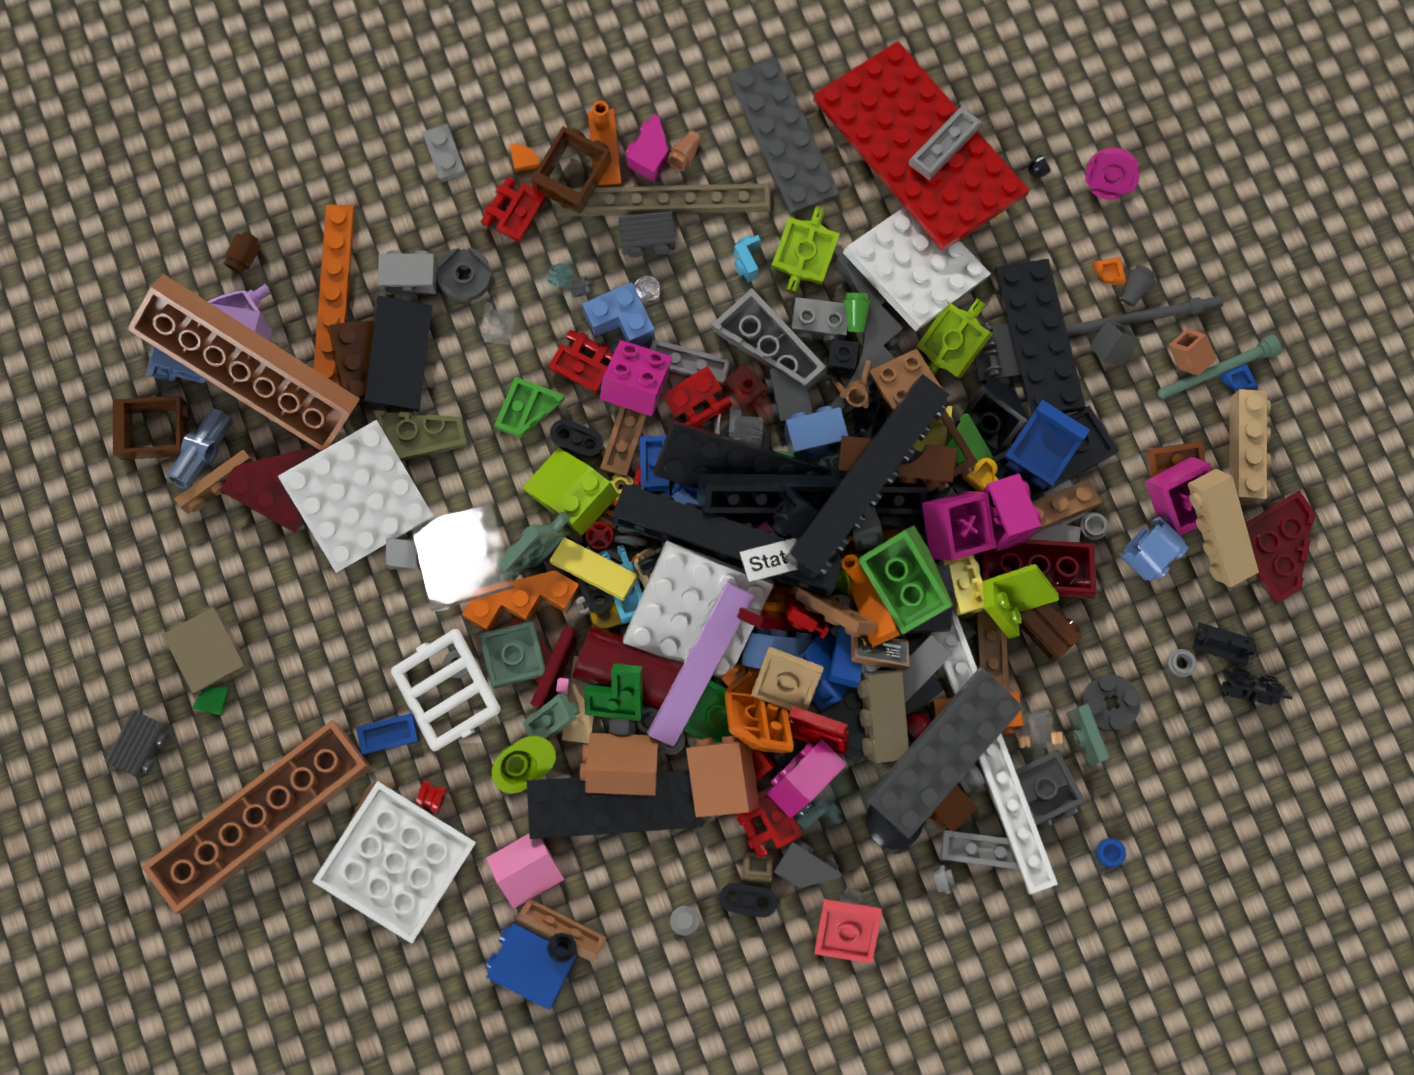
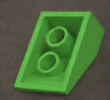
M915 526L904 530L858 558L859 563L902 634L953 606L930 551Z

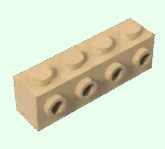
M1239 389L1230 398L1229 475L1233 476L1240 505L1257 506L1267 499L1271 490L1270 481L1267 480V470L1271 463L1270 454L1267 453V443H1269L1271 436L1270 427H1267V417L1271 410V403L1267 400V391Z
M1214 469L1189 482L1188 486L1191 493L1189 500L1197 514L1196 524L1203 535V549L1209 556L1211 563L1209 569L1212 577L1231 588L1259 573L1233 476L1219 469Z

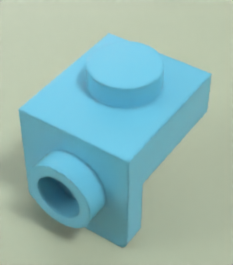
M759 235L752 238L751 236L743 237L734 245L735 268L740 276H745L747 282L758 277V267L750 253L760 249L761 239Z

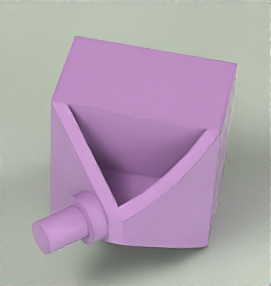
M266 284L255 291L251 289L248 292L243 290L231 292L207 301L270 341L273 329L257 308L261 304L260 300L271 294Z

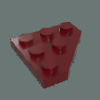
M309 447L234 466L220 492L295 533L303 517L278 476L321 451L314 447Z
M1300 490L1246 522L1259 571L1255 576L1274 604L1302 589L1303 569L1305 562H1307L1310 545L1309 536L1311 525L1314 523L1315 512Z

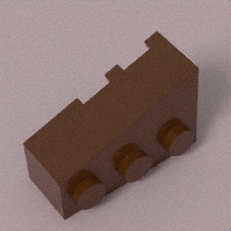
M908 740V746L910 747L913 742ZM897 761L883 762L881 764L889 771ZM956 785L931 813L929 818L941 830L943 827H946L954 832L978 807Z

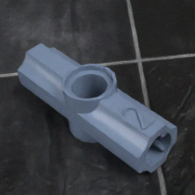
M215 408L210 410L197 431L187 434L183 439L181 454L166 475L169 481L182 489L190 488L204 465H210L216 460L219 453V443L233 424L231 417L221 410Z

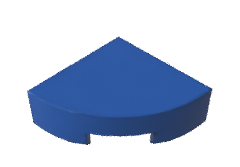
M1247 364L1219 376L1225 385L1235 391L1239 389L1256 390L1259 388Z

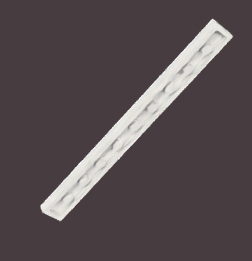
M953 609L951 630L949 632L931 633L953 654L943 665L954 695H956L976 672L977 667L958 616H956ZM1000 734L982 754L979 762L1028 894H1033L1058 885L1004 739L1002 734Z

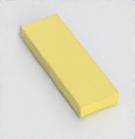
M565 537L550 559L552 565L622 601H625L638 579L636 573Z

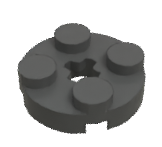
M453 249L447 252L438 263L437 279L441 290L449 298L463 304L480 298L488 290L492 281L489 262L476 249ZM460 270L464 272L470 270V278L460 280L458 272Z
M1105 674L1091 681L1086 686L1081 698L1082 705L1088 704L1090 706L1098 729L1105 732L1119 731L1130 726L1137 718L1140 710L1141 696L1131 682L1118 675ZM1113 696L1118 706L1117 709L1111 708L1109 711L1106 709L1107 703L1104 701V698H1111Z

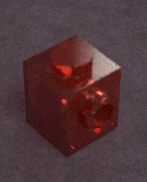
M745 363L724 380V389L745 412L751 407L757 408L766 399L767 386Z

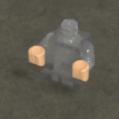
M1047 710L1022 712L1023 726L1019 728L1021 734L1017 736L1020 748L1033 749V759L1045 756L1044 748L1051 747L1052 744L1064 743L1063 732L1053 730L1052 713Z

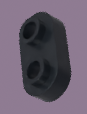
M567 419L556 421L550 429L552 442L561 449L587 459L596 458L603 451L604 443L602 436L593 429ZM568 432L570 435L567 439H561L560 434ZM593 442L595 446L593 449H587L585 444Z
M576 577L586 605L592 613L602 615L608 613L613 608L614 597L611 594ZM598 598L605 599L602 605L595 603Z
M730 883L724 886L720 892V903L729 912L764 918L772 915L777 908L776 895L767 888ZM731 892L739 894L740 899L737 903L729 901L728 896ZM760 897H765L768 900L767 907L759 908L757 900Z

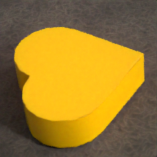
M983 458L973 467L974 471L963 478L975 490L982 492L988 483L998 480L995 476L997 464L990 458Z

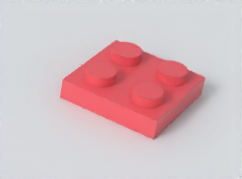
M823 899L814 954L872 964L882 909Z

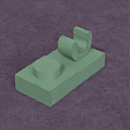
M558 694L522 723L528 736H540L549 741L577 719L576 715L580 714V711L575 702H569L566 694Z

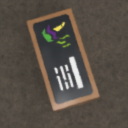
M862 634L861 637L851 635V662L906 671L910 667L908 640L892 638L873 647L869 642L867 634Z

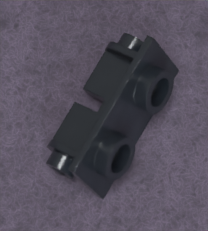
M881 398L870 403L868 408L862 407L858 413L859 419L851 436L870 438L872 440L888 417L886 410L880 407Z
M1199 622L1192 649L1248 665L1250 655L1253 656L1256 651V645L1253 644L1254 638Z

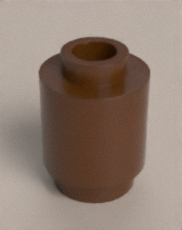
M243 232V234L237 233L224 255L226 259L223 264L239 274H243L245 269L249 270L261 248L257 243L258 239L248 232Z

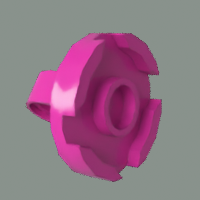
M1103 149L1091 156L1088 161L1085 181L1092 189L1091 192L1094 195L1103 199L1116 200L1120 198V195H1124L1127 192L1130 194L1134 191L1139 183L1140 166L1137 159L1124 149Z

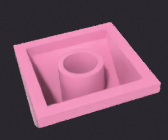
M529 834L486 858L498 886L513 909L527 902L529 898L532 899L565 880L543 839H529Z

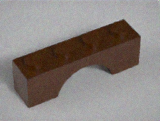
M841 435L837 469L844 470L843 476L846 475L869 444L870 438ZM926 444L915 459L898 465L896 470L899 471L897 476H900V482L917 484V478L929 479L928 485L945 487L946 481L953 482L957 448Z

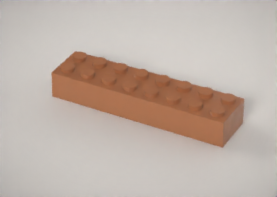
M165 274L150 287L127 328L136 336L320 451L330 446L360 398Z
M331 720L141 867L175 914H185L367 773L372 767L339 723Z

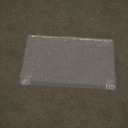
M491 503L428 522L425 521L415 525L412 529L432 612H439L449 609L450 606L515 588L511 573L504 572L498 564L505 556V551Z

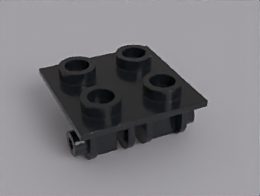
M1233 668V671L1223 669L1228 682L1223 681L1221 692L1226 693V696L1239 699L1242 697L1243 700H1247L1251 691L1252 702L1257 701L1258 703L1271 706L1274 703L1278 704L1280 697L1292 700V696L1285 689V686L1278 681L1277 677L1267 674H1261V677L1250 675L1249 671L1239 668Z

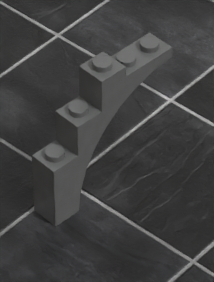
M842 253L837 257L835 269L846 281L852 293H868V300H871L865 331L862 332L863 343L860 361L855 374L848 383L849 385L853 381H860L867 360L871 361V370L895 359L889 351L900 343L903 327L886 311V309L892 308L890 303ZM868 374L866 385L869 389L868 397H870L876 391L874 387L877 388V386ZM840 395L830 405L833 409L841 407L843 418L850 415L856 408L850 405L846 398H841Z

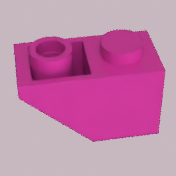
M656 114L652 116L650 121L646 120L639 131V138L636 142L632 141L625 153L627 167L654 183L668 163V149L659 116Z

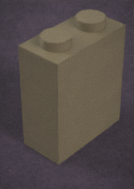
M204 607L194 613L195 617L186 622L181 620L172 624L169 627V631L162 634L192 694L197 696L251 670L224 616L215 607Z

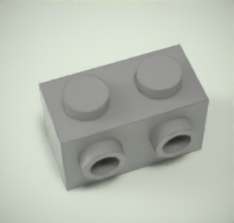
M388 251L387 254H379L378 287L382 294H436L437 261L434 254H430L427 251H415L414 254Z
M796 297L791 330L802 342L819 340L823 341L826 345H830L831 339L845 341L847 319L844 303Z

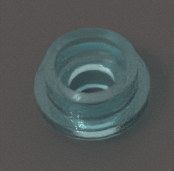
M556 264L548 269L546 277L548 283L556 287H563L569 284V281L574 278V274L570 270L569 265Z

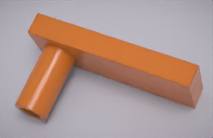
M597 101L592 106L593 111H588L590 140L593 142L598 140L607 145L612 159L597 187H621L614 109H609L604 101ZM592 158V164H593V170H594V168H595V166L597 165L598 161Z
M852 554L845 556L841 565L849 576L850 588L858 611L861 615L878 624L874 635L867 634L869 642L875 647L899 636L900 633L894 619L859 563L858 558Z

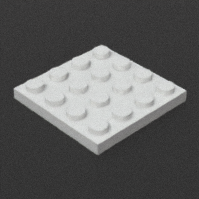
M905 207L852 242L843 251V254L915 331H918L937 317L949 305L948 302L956 303L987 280L991 274L961 241H958L942 252Z
M377 420L278 476L336 573L385 545L386 539H396L434 517Z
M666 540L623 637V643L684 663L727 582L754 595L748 608L762 610L774 585L773 580L762 578L749 582L744 569ZM741 620L713 673L714 676L723 678L735 667L751 634L753 625Z
M377 781L312 882L403 939L413 943L476 842Z

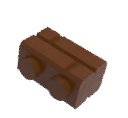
M1056 602L1025 611L1021 615L1022 622L1019 624V627L1053 663L1082 638L1078 633L1080 631L1078 625L1069 618L1066 620L1059 613L1061 609Z

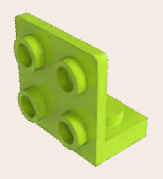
M1035 564L983 581L984 609L1009 639L1020 636L1019 624L1022 622L1020 612L1059 600V594Z

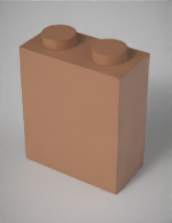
M590 733L589 744H583L582 762L586 763H581L580 781H585V793L656 794L657 739L648 735Z
M734 735L722 737V742L713 743V738L696 740L695 746L686 748L696 817L746 813L760 808L752 750L748 745Z

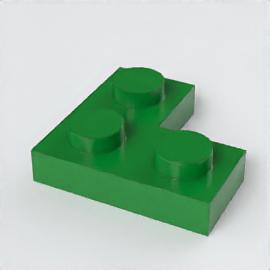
M614 664L611 669L612 687L586 685L584 690L585 715L641 721L643 716L642 666Z

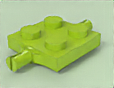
M820 207L814 208L811 221H801L792 217L788 218L771 269L790 276L786 288L788 293L792 289V294H797L801 280L823 285L840 233L828 230L821 225L826 212L823 208H821L820 213Z
M976 298L968 312L948 302L949 305L937 316L916 347L926 353L931 361L928 367L934 376L941 368L948 370L954 376L961 379L993 335L977 319V316L986 306L978 298Z

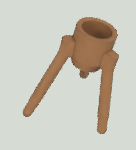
M867 360L864 365L860 381L851 382L847 389L843 387L836 377L832 378L833 384L840 392V397L846 398L847 402L854 407L863 406L868 408L869 404L876 399L874 395L868 397L869 389L866 385L871 365L870 360Z

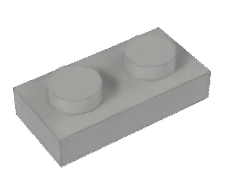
M448 124L424 131L423 135L440 183L466 175Z

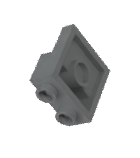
M1059 750L1015 770L1035 825L1039 831L1055 824L1053 818L1060 814L1068 818L1080 812L1081 810L1078 806L1086 802Z

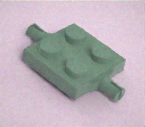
M560 512L556 519L548 525H531L527 527L522 533L523 537L505 551V556L498 563L502 570L506 572L501 578L504 583L514 581L526 571L537 570L559 546L562 539L571 533L565 526L570 521L566 513Z

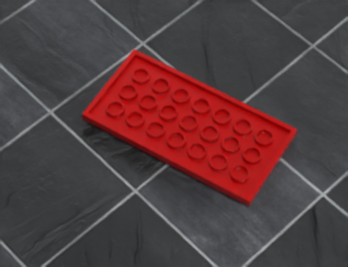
M896 41L813 94V101L942 252L1028 196V187L978 131L930 180L909 165V160L957 112L958 108L899 41Z

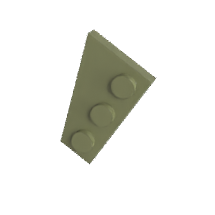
M374 410L376 420L401 461L468 446L461 417L430 414L424 416L405 412L388 413Z

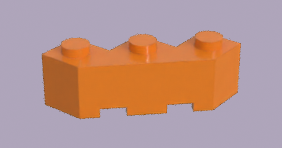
M553 570L477 590L462 615L470 623L488 632L493 630L504 610L524 622L530 621L543 600L567 614L581 589L578 583Z

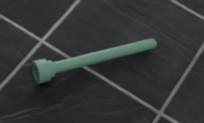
M1269 335L1261 339L1257 347L1209 367L1199 376L1191 375L1159 389L1158 397L1161 399L1168 398L1257 358L1267 357L1271 359L1282 353L1281 344L1275 335Z

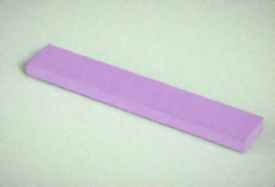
M729 582L726 583L647 732L648 736L672 747L675 746L741 622L737 617L740 607H749L754 598L752 593Z

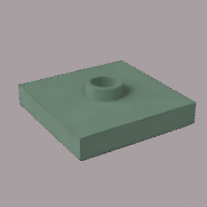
M534 620L479 634L492 690L542 677L546 667Z
M1086 704L1066 713L1074 732L1076 743L1081 750L1087 767L1108 760L1109 754L1090 706Z

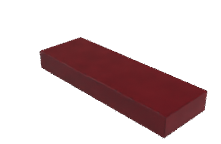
M740 607L737 614L738 619L760 629L801 631L789 623L787 614L783 612Z
M565 625L530 703L538 710L552 700L556 692L557 680L562 678L580 637L574 629Z

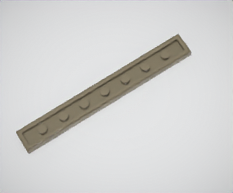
M770 183L596 187L581 214L556 202L557 217L621 216L672 211V214L770 212ZM571 188L579 193L582 188Z

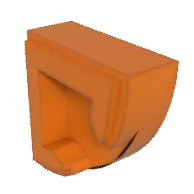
M509 144L515 172L539 167L540 160L532 149L521 144Z
M1121 257L1094 261L1092 264L1094 271L1103 281L1112 285H1125L1127 282Z
M741 662L738 663L721 679V683L726 688L730 687L739 678L743 677L748 672V669L742 666Z

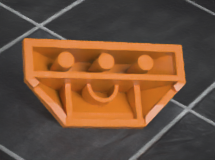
M752 668L745 676L739 678L725 691L729 732L754 750L775 753L792 752L794 746L788 711L751 696L760 672L759 668Z

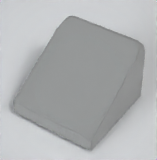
M386 539V567L388 569H417V541Z

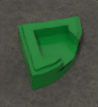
M215 687L205 691L197 698L193 709L222 716L230 688Z

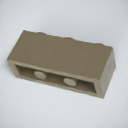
M896 669L861 672V681L857 686V690L863 702V710H860V722L862 727H865V738L862 740L864 755L874 763L898 761L909 748L903 674Z

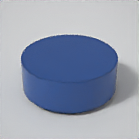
M1104 839L1096 847V859L1104 867H1117L1124 862L1126 849L1122 842L1117 839Z

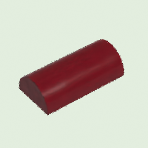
M1029 539L1025 543L997 552L995 549H990L979 553L978 564L982 581L1035 564L1057 591L1059 597L1094 599L1097 595L1094 543Z
M592 625L581 649L572 678L594 686L612 687L611 669L614 664L642 666L643 705L659 710L684 663L623 643V636Z

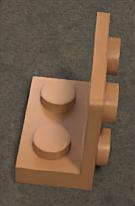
M917 349L873 368L869 373L892 411L922 374L941 387Z

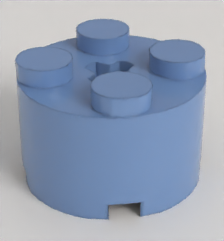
M1157 517L1150 522L1154 526L1150 530L1145 528L1140 530L1123 549L1125 554L1120 555V558L1145 581H1151L1155 577L1158 580L1161 579L1170 570L1168 564L1174 558L1179 559L1189 548L1185 544V540L1161 517Z

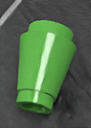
M846 293V300L843 301L848 332H864L871 300H868V293Z

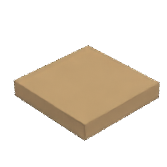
M768 647L751 696L790 711L793 706L808 710L824 667Z

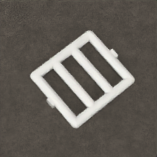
M458 629L449 631L430 644L424 643L416 648V653L391 669V674L432 751L440 750L461 736L462 738L468 737L475 732L474 728L500 713V706ZM454 643L460 658L411 688L404 673ZM467 668L474 682L424 713L417 698L459 671ZM477 693H480L487 708L437 738L430 722Z

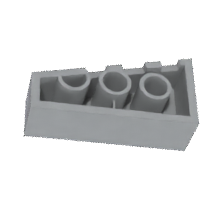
M752 288L711 324L715 334L768 368H776L806 387L808 391L827 374L826 366Z

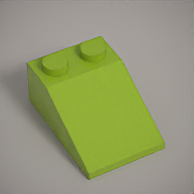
M559 447L522 487L526 493L556 517L560 512L566 513L570 518L566 525L580 536L589 529L618 496L610 481L592 467Z

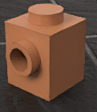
M1187 328L1169 344L1178 368L1190 374L1199 376L1217 360L1210 341L1204 333Z

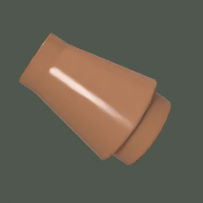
M689 131L685 137L668 150L667 162L670 166L678 171H683L691 166L697 148L702 141L700 135L694 131Z

